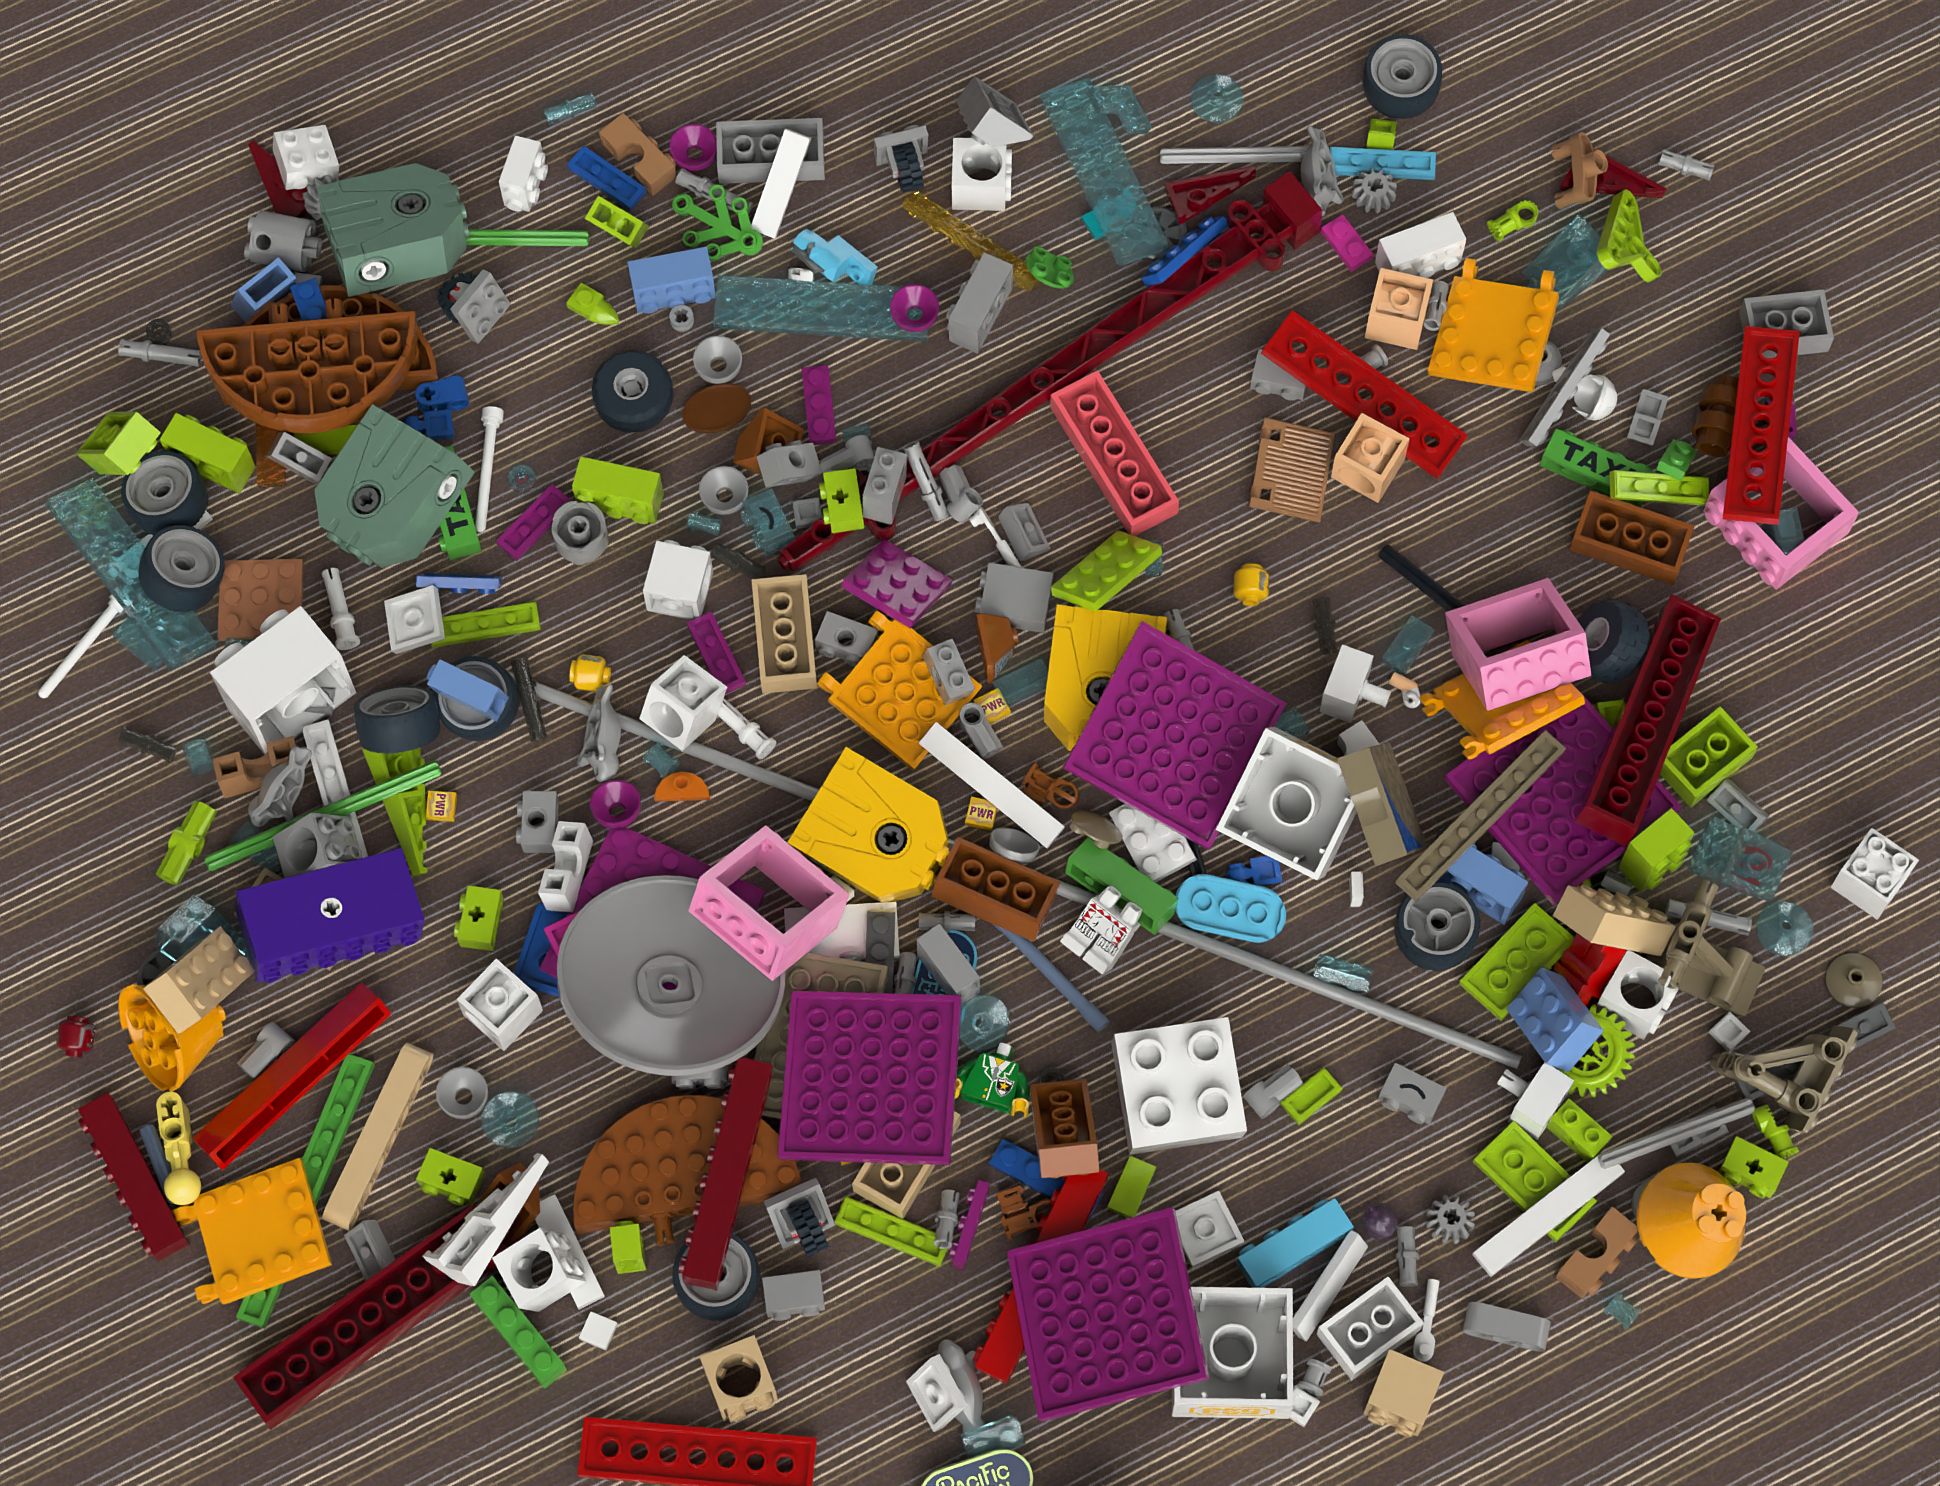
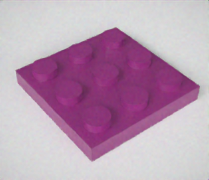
M883 539L844 578L841 587L906 627L911 628L950 588L952 579L900 549L895 544Z

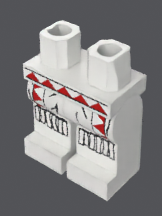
M1113 886L1107 887L1101 894L1089 901L1078 920L1060 941L1079 957L1085 954L1083 960L1101 974L1113 968L1134 935V932L1141 925L1137 921L1143 911L1132 902L1127 903L1123 910L1115 905L1122 894Z

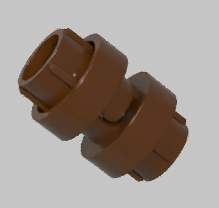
M1719 375L1714 378V382L1711 385L1705 386L1702 390L1699 401L1701 412L1696 414L1691 432L1697 439L1696 448L1705 455L1724 457L1731 448L1739 378Z

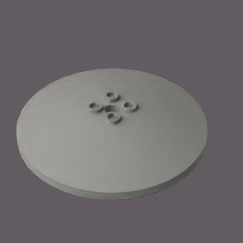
M663 875L637 878L611 887L588 902L578 912L564 934L557 959L556 975L558 992L563 1008L579 1034L592 1047L619 1064L646 1073L669 1076L694 1075L712 1071L736 1061L752 1050L766 1036L778 1016L785 988V971L775 980L771 981L689 912L699 879ZM672 982L677 988L666 990L662 987V984Z

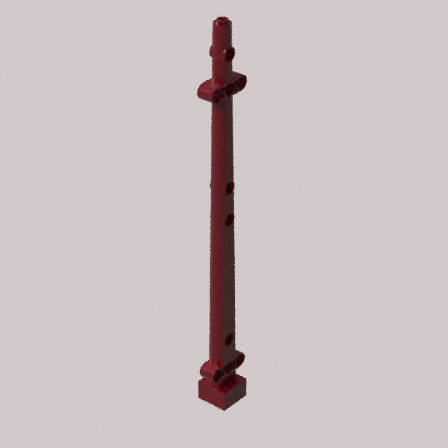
M1290 171L1264 188L1263 205L1257 210L1245 200L1233 201L1228 209V226L1230 229L1200 249L1163 283L1145 288L923 446L921 450L933 477H936L942 470L951 467L1049 401L1051 394L1080 380L1255 261H1258L1267 271L1279 270L1284 263L1285 246L1283 242L1287 241L1296 250L1319 234L1322 208ZM1244 214L1246 217L1239 219L1236 218L1234 215ZM1253 233H1259L1262 235V237L1253 238L1250 235ZM1274 252L1279 256L1271 258L1266 254ZM1211 262H1216L1220 266L1213 268L1210 267L1208 264ZM1039 381H1046L1049 383L1047 386L1044 387L1036 385V383ZM995 411H1003L1005 413L1001 417L993 415ZM908 459L906 480L900 500L920 488ZM856 469L860 501L862 504L863 493L866 487L867 479L858 469ZM895 516L892 525L890 524L887 528H879L877 526L880 523L879 521L863 518L864 525L878 540L882 541L885 539L888 541L895 536ZM824 518L819 519L810 528L778 550L780 556L777 557V560L785 571L790 569L792 572H795L823 552L831 550L835 544L856 530L832 533L831 524L825 525ZM826 531L830 533L824 539L817 537L820 532Z

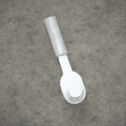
M979 507L976 510L977 512L969 518L972 525L976 527L979 524L985 523L996 539V547L1007 565L1022 568L1007 542L1001 540L985 510Z
M1428 1279L1423 1310L1424 1324L1422 1332L1414 1340L1413 1355L1421 1362L1430 1360L1434 1353L1435 1339L1430 1332L1432 1319L1435 1316L1440 1282L1435 1279Z

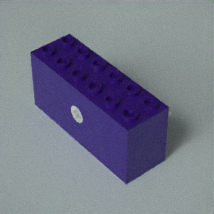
M402 848L236 891L235 912L252 967L255 970L254 974L257 983L262 981L272 983L281 979V976L288 974L294 976L302 975L308 972L310 968L318 966L320 968H328L335 965L337 961L344 959L354 961L370 952H375L376 954L384 953L390 950L391 947L400 944L402 946H410L417 943L422 937L424 916Z

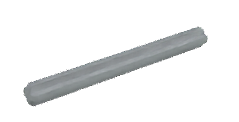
M1309 146L1162 148L1160 150V161L1162 164L1302 162Z
M1745 1098L1599 1154L1598 1161L1603 1169L1610 1168L1750 1115L1755 1111V1107L1750 1098Z

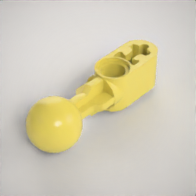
M166 1092L158 1098L156 1104L159 1131L164 1140L166 1160L171 1162L172 1172L165 1179L164 1192L166 1197L174 1204L187 1205L195 1201L201 1191V1181L198 1175L189 1169L188 1159L191 1156L190 1145L192 1143L189 1110L177 1093ZM181 1131L178 1137L171 1138L175 1132Z

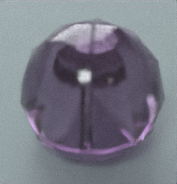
M1375 1203L1366 1208L1361 1223L1365 1233L1370 1237L1385 1239L1394 1233L1397 1228L1398 1218L1394 1209L1389 1205Z

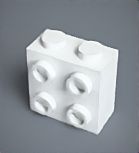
M326 125L274 132L273 152L286 190L302 189L307 187V184L314 185L315 178L323 181L326 175L331 180L334 178L338 179L339 163Z
M519 136L514 137L499 180L504 206L513 211L519 212L524 210L530 212L532 204H536L538 201L540 181L545 180L548 172V165H545V153L542 151L541 142Z

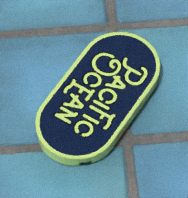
M1000 1448L936 1469L927 1475L921 1486H1032L1033 1473L1029 1463L1022 1455L1013 1450Z

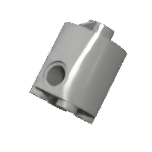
M262 210L259 211L256 217H250L247 228L248 232H251L250 243H247L245 246L244 257L250 259L251 262L269 265L279 257L288 269L306 272L309 269L312 258H319L322 249V238L316 237L315 221Z

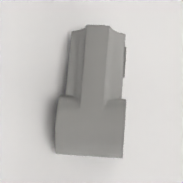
M865 435L855 436L845 443V448L822 459L820 463L822 472L839 471L848 468H856L859 471L870 469L875 456L868 437Z
M953 465L940 472V481L950 500V503L947 505L949 514L956 521L965 522L983 505V500L980 494L970 487L961 466Z
M968 703L960 711V728L966 732L981 759H988L1002 750L1003 746L986 719L983 708L977 703ZM971 713L977 715L979 720L975 723H969L964 717Z
M271 1022L262 1029L257 1037V1042L237 1064L246 1074L256 1080L276 1059H279L294 1045L295 1040L276 1023Z
M1287 1064L1265 1082L1260 1081L1255 1084L1243 1097L1258 1116L1264 1119L1280 1106L1282 1100L1303 1085V1082L1294 1068Z

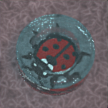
M518 465L509 473L510 487L517 493H528L536 485L535 473L529 466Z

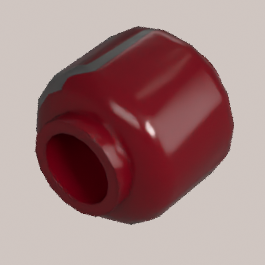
M67 1015V1020H62L59 1023L56 1045L58 1048L65 1050V1056L82 1057V1052H89L93 1049L96 1027L93 1023H90V1018Z

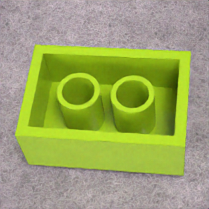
M108 412L76 452V455L99 474H133L140 467V459L143 455L149 453L158 442L156 438L161 432L138 412Z
M175 413L160 438L165 451H172L185 456L194 464L202 477L238 494L241 493L256 468L246 442L237 437L231 439L214 426L205 427L190 415H185L184 417Z
M580 456L572 484L575 501L578 503H592L612 518L620 519L626 517L639 524H648V522L656 524L664 496L660 473Z
M1720 706L1671 745L1660 775L1691 808L1751 760L1758 746Z
M1671 808L1629 843L1618 869L1629 881L1633 882V885L1640 893L1646 888L1652 890L1662 882V876L1668 870L1673 873L1684 863L1683 859L1688 855L1687 850L1692 846L1691 840L1694 836V831Z

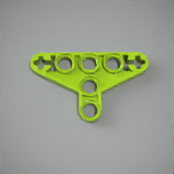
M1625 189L1616 194L1612 199L1598 244L1597 257L1602 266L1607 270L1631 264L1644 281L1651 282L1661 276V267L1644 244L1637 201L1633 194Z

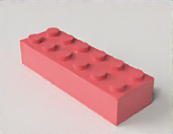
M1098 370L1051 394V410L1128 534L1136 536L1178 514V498Z

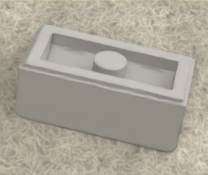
M1029 503L1007 506L999 514V520L1019 561L1030 559L1051 549Z
M1725 779L1707 799L1714 808L1747 838L1769 817L1758 804L1730 779Z
M364 1220L344 1234L365 1281L395 1261L394 1255L376 1220Z

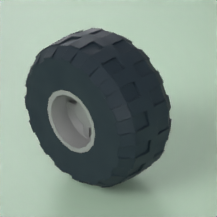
M629 350L612 355L600 365L593 377L592 398L600 418L610 427L626 433L643 432L652 427L654 428L669 413L673 401V385L669 372L659 359L643 351Z
M1608 598L1596 602L1585 610L1578 620L1586 634L1591 676L1589 677L1602 683H1614L1624 679L1626 676H1630L1643 661L1642 659L1647 652L1650 638L1649 627L1642 612L1624 601Z

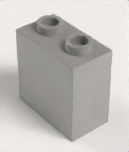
M877 447L863 493V518L892 525L906 480L907 454Z

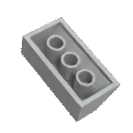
M976 76L971 79L956 100L960 108L959 113L964 117L963 121L968 124L967 129L972 133L971 137L981 145L988 143L992 147L1031 140L1033 137L1017 104Z

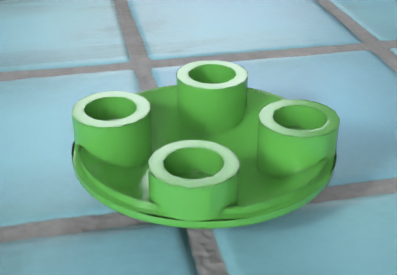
M1039 246L1034 247L1032 252L1027 255L1025 259L1026 266L1030 273L1039 281L1055 288H1068L1073 284L1074 275L1070 268L1072 262L1066 256L1059 255L1057 257Z

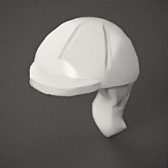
M1560 367L1552 372L1554 382L1559 380L1566 367ZM1590 374L1581 378L1577 384L1578 390L1574 395L1577 407L1572 408L1589 420H1600L1608 416L1614 410L1617 403V392L1614 384L1603 375Z

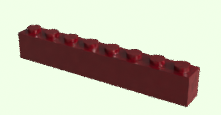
M741 1057L738 1059L737 1065L732 1064L728 1078V1081L732 1082L730 1092L725 1091L721 1104V1108L725 1109L723 1119H718L714 1131V1135L718 1136L716 1146H711L707 1158V1163H711L709 1173H704L700 1185V1190L704 1191L702 1200L696 1201L693 1211V1218H697L694 1229L689 1228L686 1238V1245L689 1246L687 1257L682 1256L678 1273L682 1274L683 1283L718 1291L773 1076V1065L770 1063Z

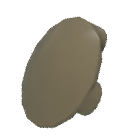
M1077 810L1071 816V830L1092 838L1093 843L1099 848L1108 849L1110 844L1119 843L1123 837L1113 822L1098 813L1088 810Z

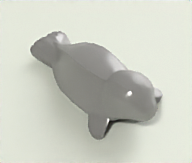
M1308 125L1307 131L1311 138V144L1301 163V179L1306 191L1322 208L1323 217L1331 201L1341 204L1344 198L1337 185L1334 161L1326 142L1325 133Z
M613 685L597 688L594 703L587 720L584 745L577 759V764L581 767L590 764L594 770L595 779L601 783L607 782L619 769V760L616 752L620 742L621 727L618 716L610 703Z
M304 747L292 748L289 760L268 772L261 784L259 795L250 802L248 807V813L254 826L262 827L269 820L282 817L286 822L293 820L292 807L303 786L305 767L312 756L311 750Z
M946 1339L940 1342L936 1355H941L944 1363L948 1365L957 1387L964 1395L967 1406L955 1418L963 1424V1440L965 1442L972 1441L977 1437L986 1436L990 1433L989 1428L981 1419L983 1395L974 1368L976 1362L973 1361V1357L976 1352L970 1351L965 1355L960 1346Z

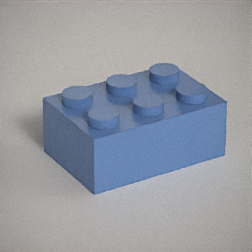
M707 247L628 261L637 313L649 314L662 308H674L678 305L694 302L701 304L716 298Z
M1475 844L1436 881L1437 883L1455 885L1462 891H1465L1473 900L1477 909L1503 925L1506 924L1522 900L1528 884L1523 874L1515 869L1509 870L1502 866L1499 859L1491 854L1485 855L1478 851Z
M1542 967L1506 1008L1544 1062L1566 1072L1571 1070L1604 1031L1564 976Z

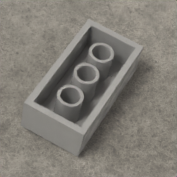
M822 118L716 122L719 184L767 182L786 128L811 138L796 181L825 180Z

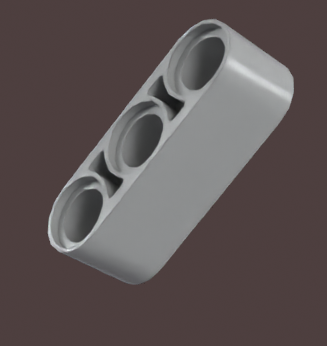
M1469 1302L1462 1331L1471 1336L1528 1350L1545 1351L1551 1321L1489 1304Z

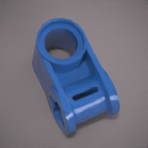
M451 376L443 380L423 383L417 387L415 392L417 407L422 414L424 412L446 409L457 411L466 408L470 403L465 381L461 376ZM427 397H430L431 400H430V401H426V398H427Z

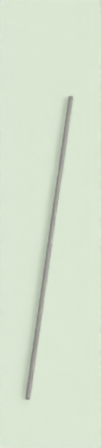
M509 672L518 690L589 716L593 703ZM615 712L621 729L810 801H813L820 790L696 742H692L682 751L646 723ZM949 839L950 846H951V848L949 849V851H951V849H952V847H953L955 841L952 840V839ZM1060 881L1057 895L1086 906L1093 897L1097 896L1094 893ZM1167 922L1157 932L1515 1069L1518 1068L1522 1056L1171 922Z

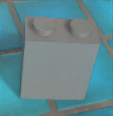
M989 563L987 572L982 571L980 587L984 588L982 597H977L975 613L1009 618L1011 627L1044 633L1054 573Z
M940 923L916 939L918 958L945 994L961 995L962 1005L964 1006L973 1003L978 998L977 994L980 993V976Z

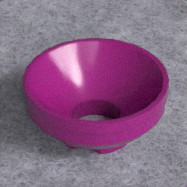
M698 124L683 126L673 134L669 145L672 158L679 167L686 170H702L708 167L716 158V136L705 126ZM693 148L700 149L702 156L699 159L692 160L687 156L688 151Z
M911 284L900 288L893 295L890 302V312L895 324L909 332H920L928 329L936 321L939 313V302L934 292L929 288L919 284ZM917 308L922 311L923 315L919 320H911L907 317L908 311Z
M612 780L603 783L593 792L590 799V809L594 818L601 825L608 828H621L629 825L637 818L641 809V798L638 790L632 784L622 780ZM615 806H622L626 809L625 813L620 817H613L609 814L610 810Z

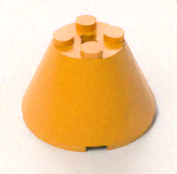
M134 984L127 986L120 992L118 1009L122 1029L128 1028L133 1042L128 1044V1047L147 1079L159 1090L165 1091L169 1089L170 1092H173L180 1088L223 1037L222 1021L226 1019L225 1012L220 1005H216L202 1019L178 1034L143 989L146 985Z
M1679 1163L1664 1168L1653 1179H1650L1644 1187L1637 1206V1228L1643 1246H1647L1652 1256L1656 1259L1655 1262L1664 1270L1684 1278L1708 1277L1726 1268L1734 1260L1742 1246L1746 1226L1744 1197L1716 1170L1698 1163Z

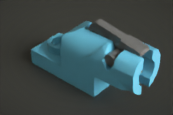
M805 229L794 239V246L791 248V251L812 272H820L832 282L847 274L853 281L859 283L865 289L873 284L878 266L839 235L827 243L825 239L815 232Z

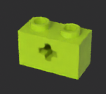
M597 196L585 217L586 220L634 248H637L649 227L646 223L600 196Z
M856 468L823 473L824 483H819L821 499H827L828 508H823L825 525L831 524L832 533L864 529ZM843 498L844 503L839 504L838 499Z
M468 885L466 894H462L459 909L463 911L461 921H456L454 937H457L460 947L494 952L504 901L501 890ZM478 914H482L483 918L481 917L478 919V922H474L473 919H476Z
M1570 1099L1550 1118L1547 1128L1587 1163L1597 1157L1608 1146L1613 1137Z
M1736 1136L1718 1172L1731 1184L1739 1185L1740 1183L1750 1188L1749 1191L1757 1197L1765 1198L1766 1196L1771 1198L1789 1161ZM1750 1165L1756 1167L1754 1174L1749 1173Z
M429 1148L416 1180L419 1186L422 1187L421 1191L429 1195L437 1196L439 1193L447 1196V1200L455 1205L463 1206L466 1203L472 1206L486 1174L482 1167ZM452 1175H454L456 1179L455 1182L449 1181L448 1184H446L444 1178H450Z
M622 1221L616 1223V1227H610L613 1262L617 1273L647 1270L643 1235L639 1224H633V1221Z

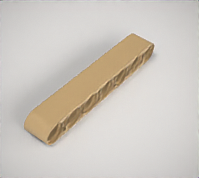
M406 1043L401 1049L324 1209L323 1220L348 1231L355 1225L433 1061V1053Z

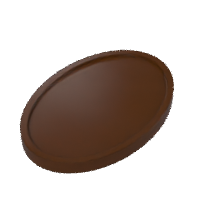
M722 383L706 387L695 393L686 402L682 412L683 421L689 429L698 433L710 434L725 431L737 425L747 416L751 408V397L745 388L736 384Z

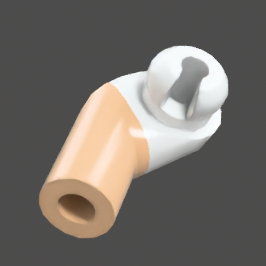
M1394 672L1389 684L1401 690L1405 706L1409 708L1417 707L1420 704L1419 698L1421 697L1418 684Z

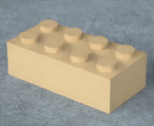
M807 575L752 579L762 694L817 689Z
M1568 885L1553 914L1554 917L1591 943L1657 956L1662 955L1676 926L1667 921L1668 916L1656 909L1651 910L1647 907L1649 903L1640 897L1633 896L1631 899L1619 892L1613 895L1604 889L1599 888L1598 891H1595L1585 885H1581L1580 888Z
M220 926L194 944L143 989L176 1032L180 1034L202 1019L253 974L255 970L251 967L247 958L235 946L231 937Z
M955 1111L953 1135L961 1123L960 1114ZM865 1162L852 1183L853 1192L903 1219L935 1165Z

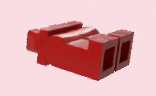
M1577 933L1571 946L1562 954L1561 963L1557 962L1553 969L1564 976L1585 1006H1587L1592 996L1601 998L1604 992L1602 989L1608 984L1627 950L1591 943Z

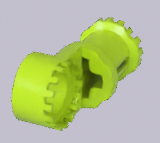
M1521 201L1505 211L1506 214L1494 221L1489 220L1487 226L1490 230L1489 232H1493L1492 237L1494 236L1496 241L1501 242L1504 236L1513 230L1519 231L1522 228H1529L1536 223L1538 218L1537 205L1534 202L1531 203V201ZM1522 209H1529L1532 211L1533 217L1529 220H1524L1518 213Z
M1767 1104L1755 1108V1111L1752 1113L1759 1132L1763 1133L1765 1138L1770 1140L1776 1156L1786 1159V1155L1791 1157L1797 1154L1799 1150L1798 1147H1794L1787 1132L1789 1130L1788 1125L1777 1127L1774 1116L1771 1115L1772 1112H1768L1771 1109L1768 1108Z

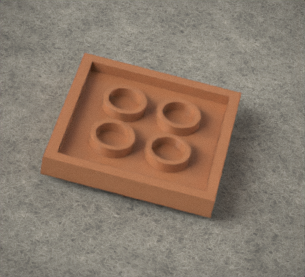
M303 559L225 561L224 574L219 587V641L255 640L262 634L260 626L270 615L283 609L287 610L290 614L299 606L303 608Z

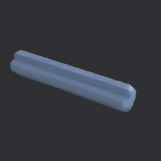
M149 1124L140 1129V1134L166 1202L172 1205L174 1203L166 1197L164 1192L165 1179L172 1172V1169L166 1160L165 1151L156 1128L153 1124Z

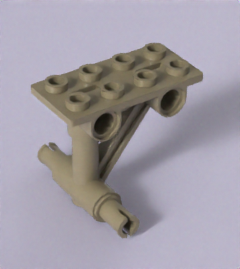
M1702 880L1694 901L1687 904L1683 916L1672 933L1662 955L1647 954L1645 959L1664 969L1658 980L1661 985L1665 986L1668 977L1671 976L1667 988L1675 989L1678 987L1681 991L1738 1016L1745 1017L1764 974L1765 967L1753 962V956L1743 949L1730 947L1729 950L1707 942L1702 936L1711 917V903L1719 889L1715 883H1712L1707 893L1706 890L1710 881Z
M1834 1025L1829 1036L1810 1034L1805 1037L1802 1045L1754 1055L1739 1054L1734 1051L1723 1052L1722 1054L1717 1053L1712 1056L1715 1061L1710 1060V1066L1722 1076L1743 1080L1774 1097V1101L1781 1108L1790 1112L1784 1125H1788L1790 1130L1808 1133L1818 1121L1819 1116L1817 1113L1821 1105L1825 1104L1831 1095L1830 1088L1834 1080L1843 1072V1062L1847 1054L1852 1052L1856 1046L1858 1031L1854 1028ZM1802 1061L1792 1081L1789 1079L1783 1080L1765 1070V1068Z

